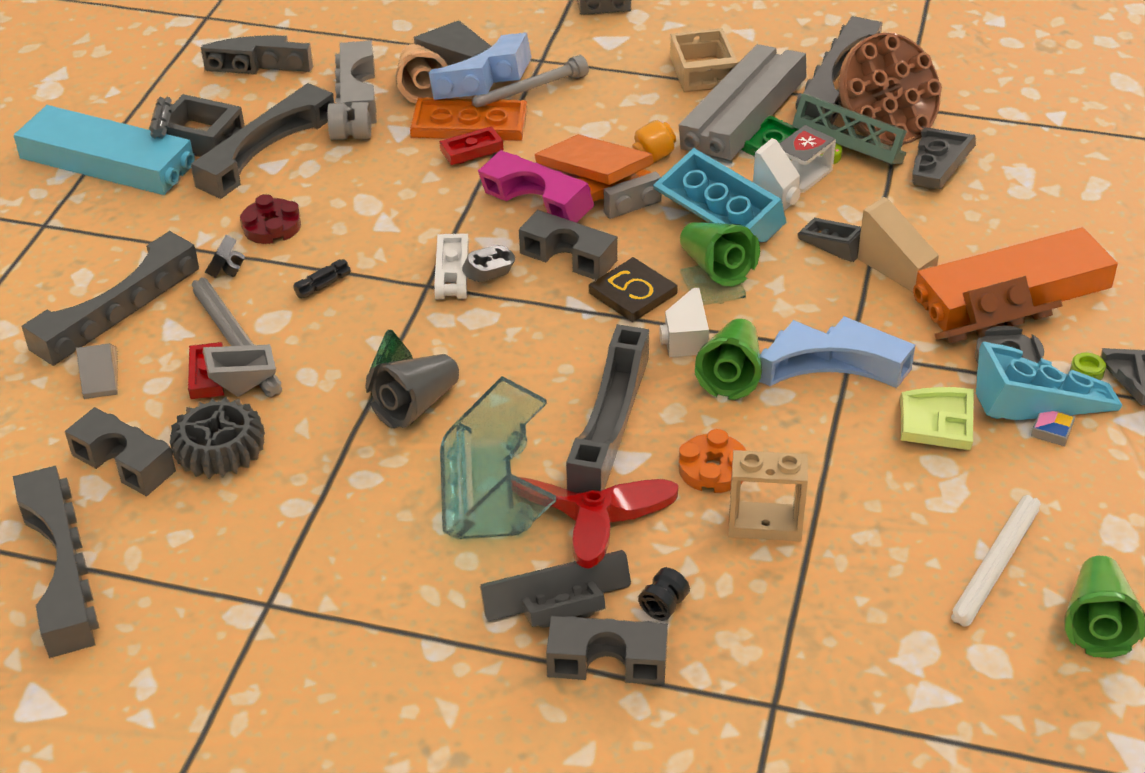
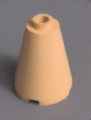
M409 44L400 53L396 71L397 87L401 94L412 103H417L418 98H434L429 72L432 69L448 65L437 53L418 44Z

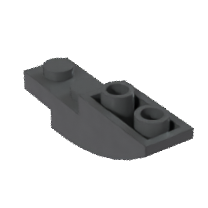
M287 36L239 37L201 46L205 71L257 74L259 69L311 72L313 68L310 43L288 42Z

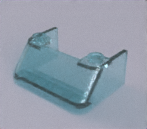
M501 376L446 432L440 446L442 529L445 534L458 540L517 536L527 531L531 524L556 502L555 495L511 474L510 460L525 449L527 445L526 424L547 405L545 398Z

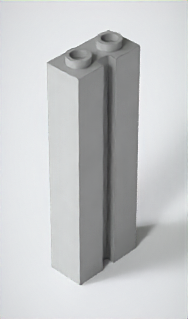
M756 44L679 124L681 149L691 151L695 148L706 155L732 160L744 147L745 141H749L761 128L760 125L769 115L772 116L806 79V53L785 50L782 54H777L775 47Z

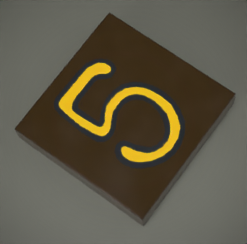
M632 257L590 283L589 294L631 322H634L676 295L678 285Z

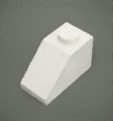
M772 138L755 152L753 183L781 198L785 211L788 207L794 205L800 197V175L778 141Z
M699 288L691 289L665 311V325H660L659 333L661 345H667L669 357L697 355L702 346L709 340V328Z

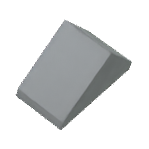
M108 343L76 348L83 398L89 399L117 395V347Z
M270 344L203 348L208 378L237 397L276 373Z

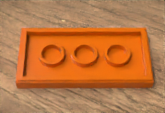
M418 98L410 127L411 138L449 139L492 126L502 140L522 141L527 114V101L498 100L481 107H475L472 103L473 99L446 98L434 100V98Z
M580 134L534 154L536 163L608 185L654 164L652 153Z

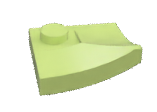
M932 387L902 392L900 396L901 441L971 450L973 444L974 389Z

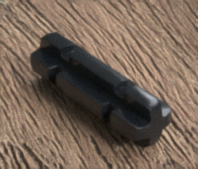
M345 259L337 260L331 263L330 266H326L307 276L306 279H301L294 283L293 289L299 298H306L313 294L314 291H319L336 282L338 278L349 275L351 269Z

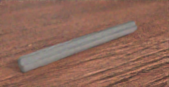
M202 277L198 281L194 280L192 282L194 294L230 345H254L209 281ZM275 374L258 384L268 397H273L275 394L282 392L281 381Z

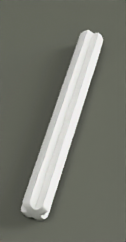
M1025 495L1021 498L953 608L951 618L954 623H960L963 627L971 625L1039 512L1041 503L1038 498H1032L1030 495Z

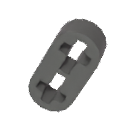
M500 245L472 251L468 254L462 266V271L469 279L477 282L501 277L509 273L515 261V255L508 248Z

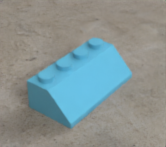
M695 148L689 151L653 185L656 191L709 223L740 224L749 228L753 235L757 236L759 242H767L786 223L781 198Z

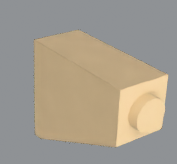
M883 197L863 210L858 259L913 292V287L916 285L917 272L937 266L939 255L892 202Z

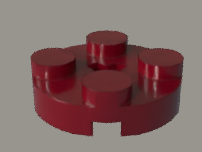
M268 194L258 196L255 199V203L247 206L240 215L241 227L246 238L260 244L274 243L273 238L282 236L283 241L293 237L301 228L297 202L273 198Z

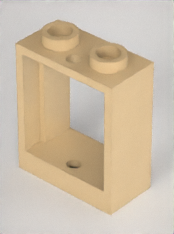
M723 28L670 34V58L684 92L715 88L738 64ZM716 55L718 57V59L692 62L685 61V59Z
M733 450L728 537L802 541L808 485V454ZM741 481L795 484L793 504L741 502ZM767 523L769 526H763L762 524Z

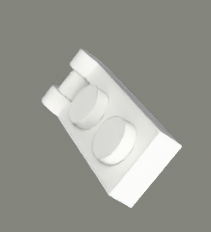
M468 234L437 235L434 283L435 300H443L445 296H457V299H467V276L463 273L462 266L468 256Z

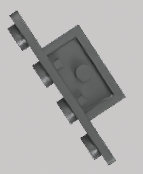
M623 550L607 553L599 564L589 569L582 568L574 561L483 583L480 585L485 617L488 621L524 613L532 627H550L551 616L590 617L595 611L606 609L603 593L626 588L631 585L627 554Z

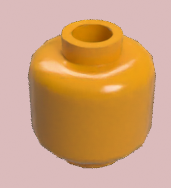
M653 120L635 132V143L632 147L636 150L652 153L655 163L673 152L674 143L677 141V138L667 122L662 123L659 120Z

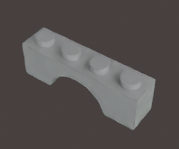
M372 40L340 43V53L335 54V103H345L347 107H351L353 102H369L371 124L377 123L374 85L363 83L375 78Z

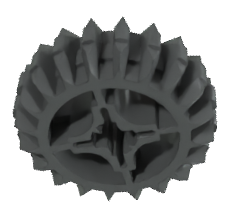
M227 397L223 398L222 401H215L212 398L206 404L198 401L196 408L186 407V414L178 415L177 422L171 425L170 446L174 458L178 464H181L185 472L192 471L195 477L203 473L206 474L208 479L214 474H220L224 478L225 473L231 471L237 474L239 467L249 468L250 460H257L259 451L263 450L265 431L261 418L257 411H253L250 404L243 405L239 399L229 402Z

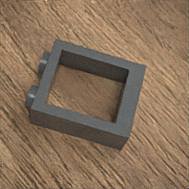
M182 94L172 104L173 108L166 134L189 139L194 156L201 157L245 127L242 108ZM190 120L212 126L207 131L185 127L184 125Z

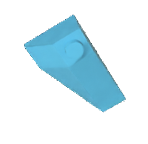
M982 342L980 345L976 395L987 416L995 419L1005 418L1017 421L1037 419L1038 414L1043 412L1059 411L1069 415L1117 411L1123 406L1109 383L1074 370L1065 374L1053 367L1052 362L1041 358L1036 363L1023 358V351L1013 347Z

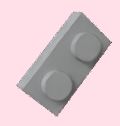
M655 171L605 188L604 213L609 219L661 202V193L653 187L661 176Z

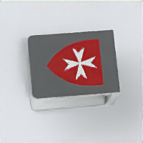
M804 125L780 143L788 158L792 159L791 162L800 175L799 189L801 193L806 192L833 171L836 143L835 138L807 125Z

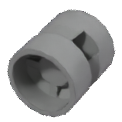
M353 102L351 107H347L345 103H329L328 130L330 139L347 140L349 135H352L354 139H371V111L369 102Z

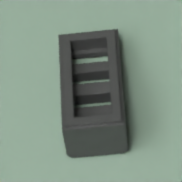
M814 217L798 233V238L839 258L854 262L858 258L861 226Z

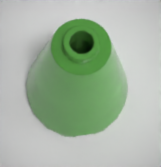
M692 222L684 227L680 235L682 248L714 282L722 286L733 287L743 283L748 279L745 277L751 269L755 270L758 265L760 256L759 240L749 228L743 225Z
M746 319L730 321L702 346L696 356L695 376L700 386L713 396L717 397L719 394L728 396L730 400H736L749 395L756 389L760 381L762 365L757 330Z
M1102 555L1087 559L1081 567L1064 620L1065 632L1069 641L1074 646L1076 643L1086 649V654L1093 657L1112 658L1125 655L1132 651V646L1139 640L1142 642L1145 637V613L1120 566L1114 559Z

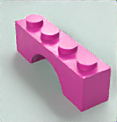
M500 150L478 170L485 193L504 201L525 194L542 195L547 213L576 223L594 207L588 183L565 175L560 171L544 167L539 163L523 159L518 155Z

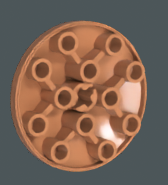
M878 33L861 40L848 52L843 61L839 76L841 107L907 130L903 144L919 139L921 137V130L924 129L922 127L931 128L940 108L942 86L930 55L918 44L899 34ZM849 117V119H850L851 122L854 121V120H856V119H853V118ZM860 122L854 125L863 136L871 135L866 123ZM875 127L876 132L881 130L880 128ZM886 131L879 135L881 143L892 146L897 134Z

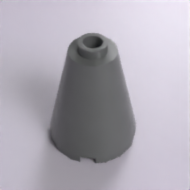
M446 354L381 363L371 368L366 376V393L371 391L374 402L370 403L378 418L387 426L394 429L397 427H407L458 382L459 367L455 360Z

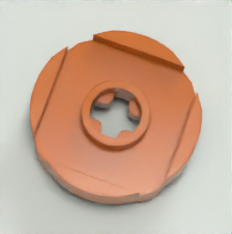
M713 429L708 434L693 437L680 446L679 474L685 483L702 491V486L714 488V493L731 491L733 450H747L739 441L728 437L726 431ZM711 460L718 461V462H720V465H716V464L713 463V462H712V463H707V461H711Z

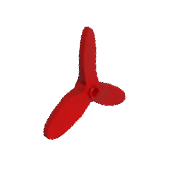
M523 477L511 478V488L516 492L559 509L576 521L573 530V555L576 563L582 568L587 569L599 564L606 554L610 541V522L633 520L659 511L675 502L678 498L679 488L678 484L673 481L650 479L617 484L600 492L593 490L585 493H576L534 479Z

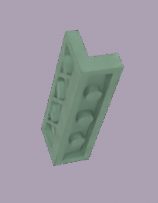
M802 93L792 127L800 129L807 125L835 138L837 144L890 164L904 162L907 152L900 149L907 130ZM808 102L817 106L821 116L813 118L804 115ZM836 112L840 113L845 126L840 128L832 125L828 117ZM849 117H851V118H853V119H856V120H854V121L851 122L850 119H849ZM864 122L867 124L871 135L864 137L856 134L853 126ZM875 127H878V128H880L881 130H879V131L876 132ZM886 131L897 134L892 147L881 143L879 135Z

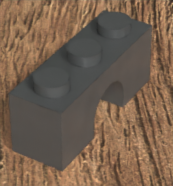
M537 210L519 229L520 254L547 262L555 254L571 253L573 272L597 280L602 277L617 262V236Z
M96 407L64 431L73 457L95 469L107 460L114 458L121 483L145 496H148L176 472L172 457L173 451L165 441L156 440L145 434L140 428L132 427L120 421L115 415L107 414Z
M551 616L546 651L547 677L586 680L590 663L599 657L609 656L617 658L624 664L625 683L665 685L668 623Z

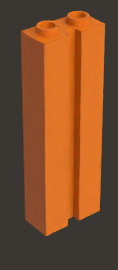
M1084 227L919 270L917 272L916 285L913 287V294L916 301L921 303L926 310H929L932 321L945 331L970 324L963 292L1026 276L1034 306L1058 300L1066 301L1112 288L1118 263Z

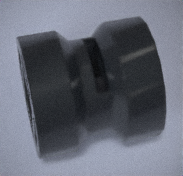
M667 567L661 568L652 579V584L647 585L639 594L638 602L644 612L650 617L660 621L668 620L676 610V604L681 603L689 594V583L678 571Z

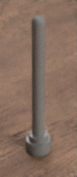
M582 55L574 56L568 59L565 66L490 91L488 94L476 96L473 98L472 103L475 107H481L567 76L575 79L581 78L589 72L588 63Z

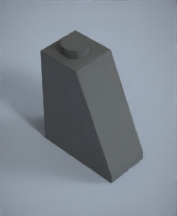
M459 20L414 37V44L437 53L446 61L448 66L472 58L491 47V45Z

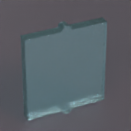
M700 266L680 269V274L688 290L690 291L693 288L700 289L703 305L724 304L725 301L746 298V291L742 284L733 287L722 286L714 282Z

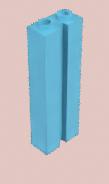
M46 105L13 135L21 159L165 195L178 182L179 175L183 176L191 169V163L195 161L189 139L168 134L163 138L158 136L153 138L150 135L151 131L148 129Z

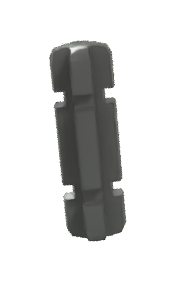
M159 97L156 101L149 127L150 135L153 138L157 136L163 138L166 135L173 108L170 97Z

